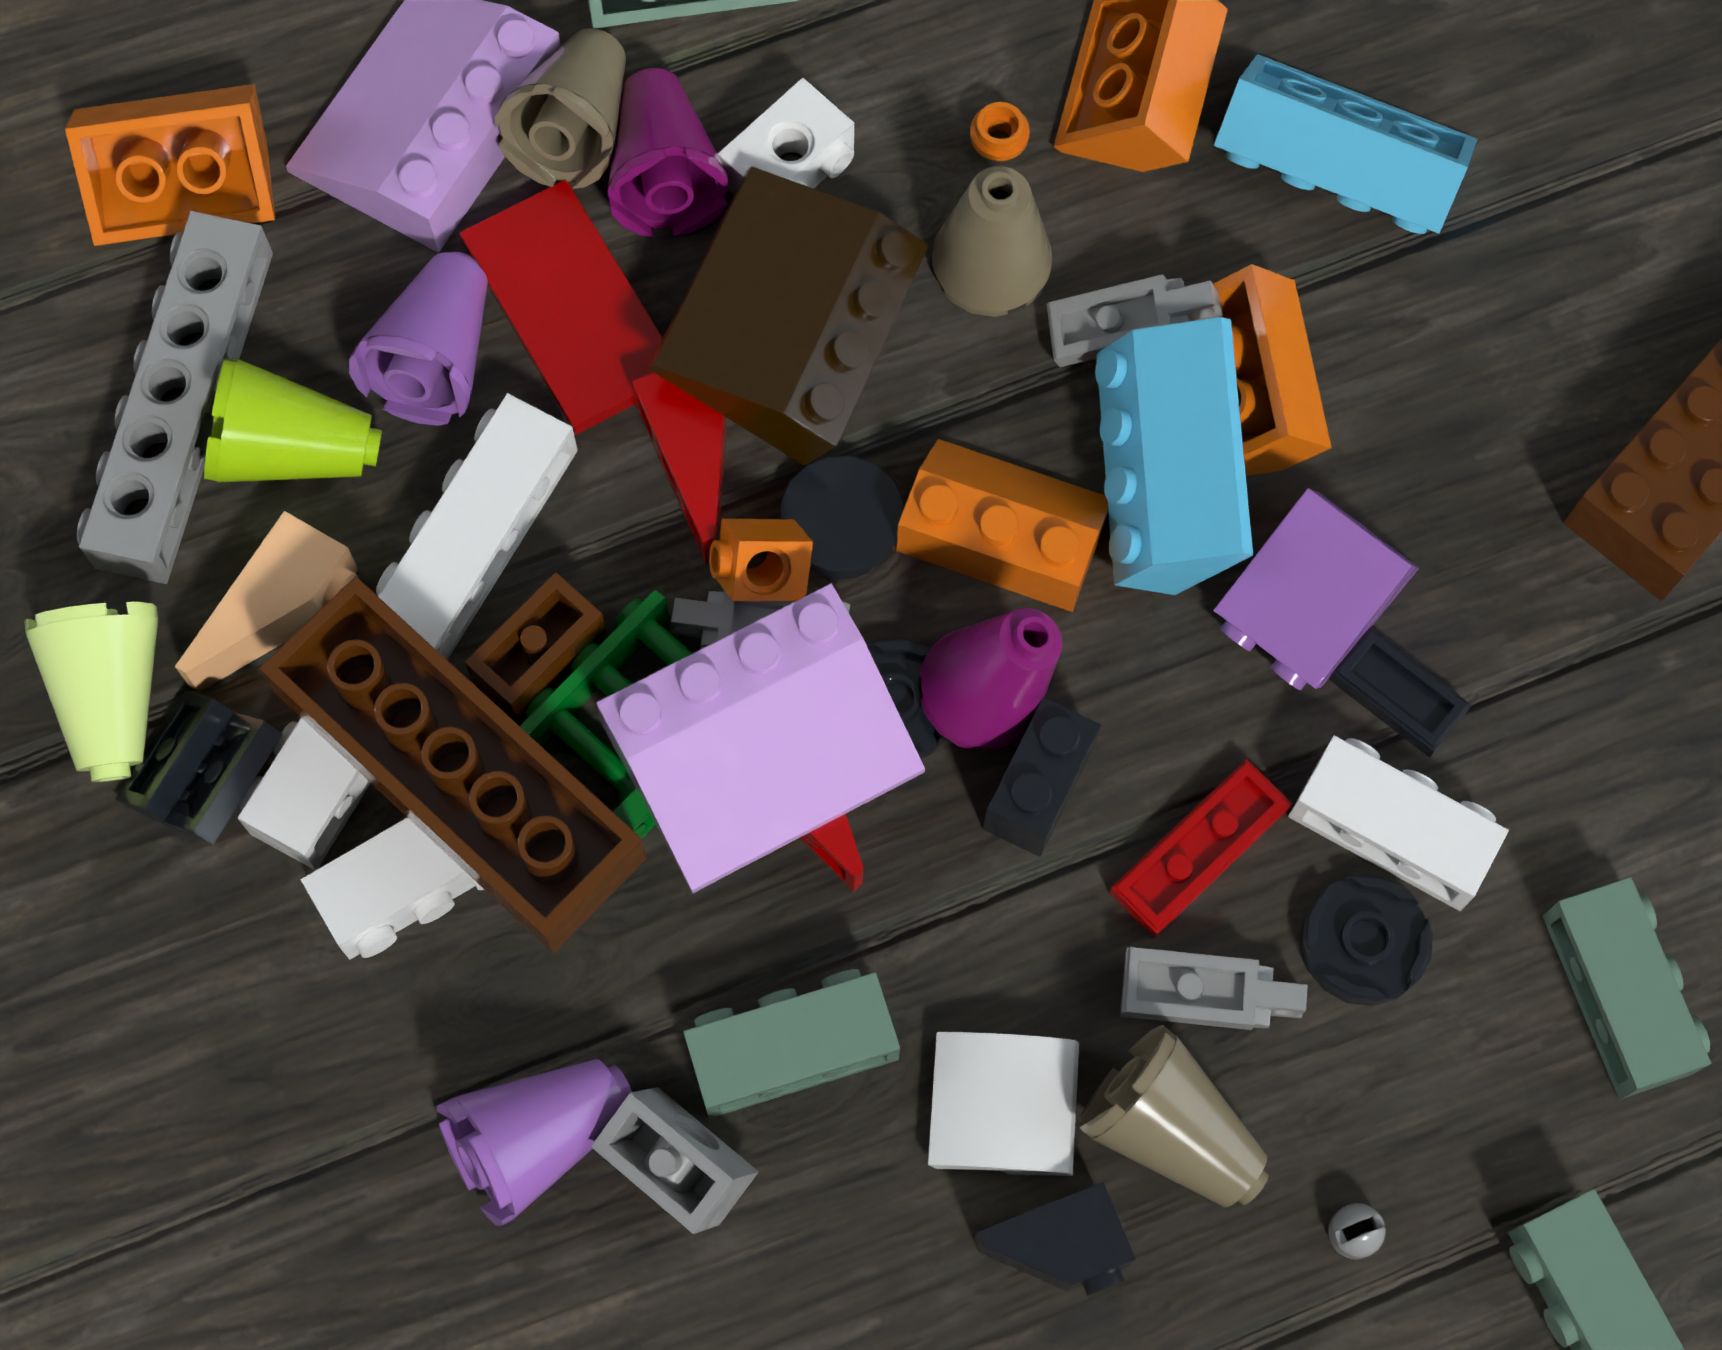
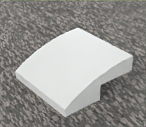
M937 1032L928 1165L936 1169L1001 1170L1011 1175L1073 1176L1079 1042L1071 1039L1029 1035Z

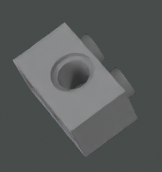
M658 1087L630 1092L591 1145L596 1152L692 1234L720 1225L758 1174V1171Z

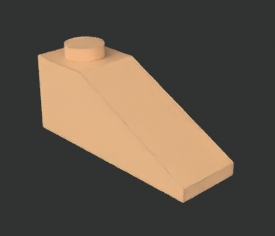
M284 511L175 665V668L191 688L201 692L288 641L355 576L357 577L355 573L358 567L348 547Z

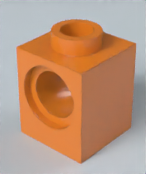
M722 519L720 539L714 540L710 548V572L732 601H798L806 597L813 541L794 519ZM768 551V555L762 564L754 568H747L748 562L754 555L759 552Z

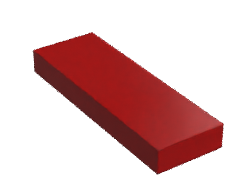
M1246 759L1110 888L1109 894L1155 939L1290 809L1292 803Z

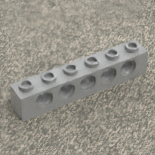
M190 211L184 232L178 231L173 238L170 249L172 268L166 286L160 285L155 292L152 303L154 322L148 340L140 341L137 346L133 363L136 376L129 396H122L118 403L115 414L117 433L111 451H105L99 460L96 471L98 490L92 508H86L83 511L78 523L77 541L79 548L95 569L163 584L168 583L205 467L208 437H211L214 420L212 410L222 364L226 358L237 360L240 358L273 256L272 249L261 225ZM220 279L219 283L212 289L198 290L199 286L205 281ZM193 333H203L202 337L194 344L187 346L179 345L186 336ZM178 387L185 388L182 395L177 399L167 402L161 401L167 391ZM167 443L164 451L158 456L142 458L146 449L151 445ZM149 499L148 504L141 512L135 515H124L125 509L133 501Z

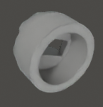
M1351 1203L1339 1209L1332 1216L1328 1227V1235L1332 1246L1339 1254L1349 1259L1358 1260L1367 1258L1380 1249L1385 1240L1386 1229L1381 1215L1374 1208L1363 1203ZM1366 1219L1371 1220L1374 1231L1365 1232L1347 1242L1342 1229Z

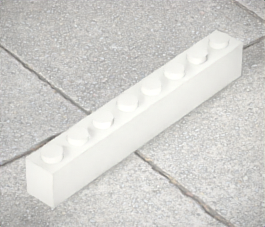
M508 393L497 410L491 408L484 414L477 426L474 437L476 443L465 461L458 459L450 467L442 485L444 494L432 512L426 510L419 516L410 534L409 542L411 546L399 564L393 562L386 568L376 589L378 597L447 660L578 451L572 426ZM301 718L298 723L295 721L289 723L282 731L283 735L274 749L276 758L264 777L257 776L239 804V809L242 812L238 816V820L250 835L308 867L317 870L371 783Z

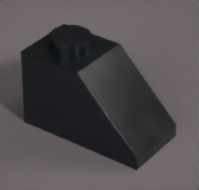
M1104 1182L976 1233L974 1238L979 1253L1065 1291L1083 1285L1087 1296L1102 1292L1124 1282L1125 1279L1121 1269L1130 1266L1136 1260Z

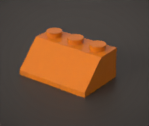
M1094 0L1054 147L1061 153L1139 172L1188 162L1228 9L1218 0Z
M255 84L74 109L65 127L94 246L175 235L178 231L184 232L190 211L246 223L275 220L267 139Z
M1251 264L1214 283L1213 286L1219 291L1223 315L1220 317L1231 319L1246 476L1282 471L1331 449L1295 280Z
M938 439L918 471L898 523L896 552L1073 612L1109 513L1108 500L1105 495Z

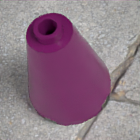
M647 68L634 73L625 81L622 87L607 194L611 214L623 228L641 236L654 237L653 229L672 228L673 237L687 235L708 226L723 212L727 204L725 196L727 190H729L727 172L678 77L670 71L659 68Z
M1021 608L955 630L939 639L931 647L919 670L923 694L920 698L922 709L937 732L957 746L967 749H973L975 746L993 748V750L1002 749L1021 738L1025 734L1042 698L1045 697L1061 654L1062 637L1059 628L1045 613L1032 608Z

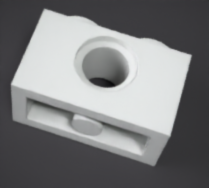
M802 78L718 153V157L727 172L728 191L735 195L746 170L751 166L811 188H815L827 176L830 178L837 177L847 168L854 156V122ZM789 152L798 153L803 156L796 161H785L779 158L782 154Z

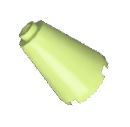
M126 602L128 615H118L117 610L107 609L106 603H97L45 611L35 614V620H24L27 639L76 771H90L91 782L130 778V766L143 763L158 627L157 606L152 603Z

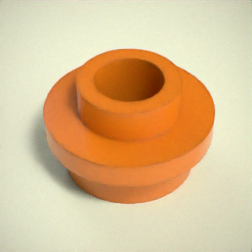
M991 103L981 109L971 122V143L981 156L989 160H1011L1020 155L1028 144L1030 134L1028 121L1021 111L1010 103ZM995 130H1002L1009 135V138L997 139L989 134Z

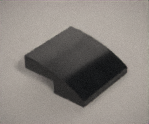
M184 691L144 753L143 763L137 764L131 773V777L128 778L115 799L161 824L214 845L283 734L264 720L232 712L214 698Z

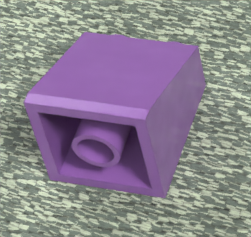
M1308 488L1214 611L1226 620L1220 630L1248 651H1251L1258 644L1275 657L1276 660L1270 668L1281 678L1298 690H1301L1306 683L1317 689L1326 683L1334 670L1414 576L1419 567L1321 493Z

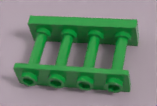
M654 590L644 601L637 598L630 602L618 615L614 623L616 629L600 646L594 642L584 648L571 664L570 671L572 674L556 690H553L551 687L543 690L528 706L525 712L527 719L520 725L541 747L555 734L620 792L618 800L621 804L613 813L641 839L650 832L655 823L621 759L578 721L573 714L598 689L607 696H610L632 685L617 670L642 644L648 647L668 666L693 654L661 626L668 619L669 612L666 598L657 590Z

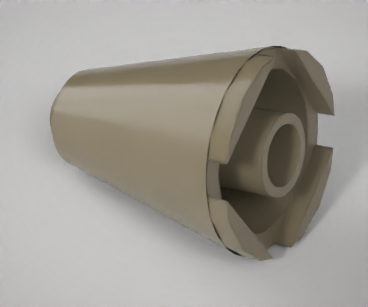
M594 28L582 29L576 32L505 97L495 116V128L499 125L502 136L499 146L503 155L519 172L540 184L551 187L554 186L556 180L563 181L566 179L567 182H575L572 189L584 188L602 177L613 158L626 64L624 49L617 39L605 31Z
M1003 166L987 168L974 177L939 230L932 250L934 275H936L944 289L943 293L950 302L971 314L990 317L1007 315L1008 310L1017 308L1025 303L1028 306L1034 302L1046 286L1052 266L1051 246L1030 185L1021 173Z
M1164 1025L1150 1030L1128 1050L1134 1058L1120 1072L1113 1067L1102 1080L1080 1116L1079 1122L1083 1124L1080 1129L1090 1139L1223 1207H1229L1237 1201L1242 1205L1250 1203L1263 1189L1269 1177V1174L1263 1170L1268 1158L1266 1153L1179 1037Z

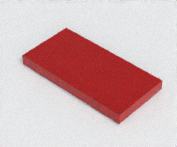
M566 179L459 233L462 244L468 254L477 261L480 268L486 274L488 288L567 422L572 426L575 435L635 405L632 381L653 373L648 368L663 338Z

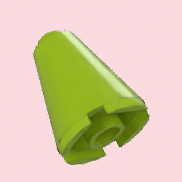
M226 358L223 361L212 410V416H214L211 437H208L204 479L219 483L361 477L364 464L376 466L382 430L370 428L372 415L241 359Z

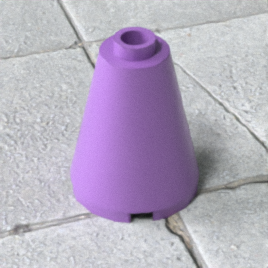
M461 252L435 255L355 346L349 359V374L357 389L366 397L372 389L387 400L383 410L396 417L417 424L437 426L448 424L453 414L459 413V417H461L465 413L471 399L488 285L487 276L475 259Z
M594 1059L449 1098L447 1101L436 1106V1112L448 1117L440 1122L439 1126L461 1178L468 1190L475 1187L485 1190L491 1201L480 1208L496 1226H502L516 1218L593 1149L591 1145L632 1091L624 1074L616 1065L607 1068L602 1061Z

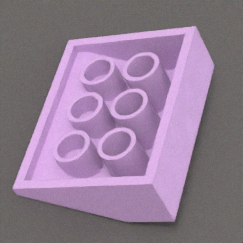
M404 0L286 165L288 173L439 253L505 157L499 146L502 139L499 125L495 128V116L499 111L501 103L512 90L561 47L559 33L509 6L483 0Z
M832 583L596 702L602 726L692 894L925 772L924 765L867 645Z

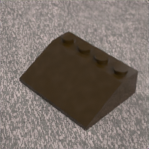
M751 166L746 170L648 369L806 466L837 447L929 245L878 211Z

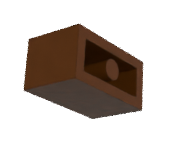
M555 572L464 662L473 684L520 726L527 719L525 712L530 703L543 690L549 687L556 690L572 674L570 667L578 654L591 643L595 642L600 646L608 637L603 614Z

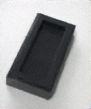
M1371 627L1329 678L1332 683L1429 758L1472 706Z

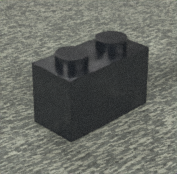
M1043 697L987 808L983 830L1041 857L1095 747L1102 725Z

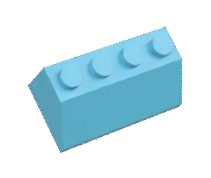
M1257 54L1238 80L1214 146L1226 150V158L1238 165L1247 168H1258L1259 164L1282 172L1281 179L1294 187L1304 190H1313L1315 186L1338 194L1336 197L1337 201L1348 208L1369 212L1372 207L1394 216L1392 221L1397 226L1413 233L1425 234L1427 229L1440 233L1467 171L1478 139Z
M1217 317L1135 329L1096 353L1095 376L1099 385L1101 410L1100 436L1103 441L1106 474L1104 491L1108 500L1110 525L1109 553L1113 563L1114 585L1177 595L1253 556L1231 319Z

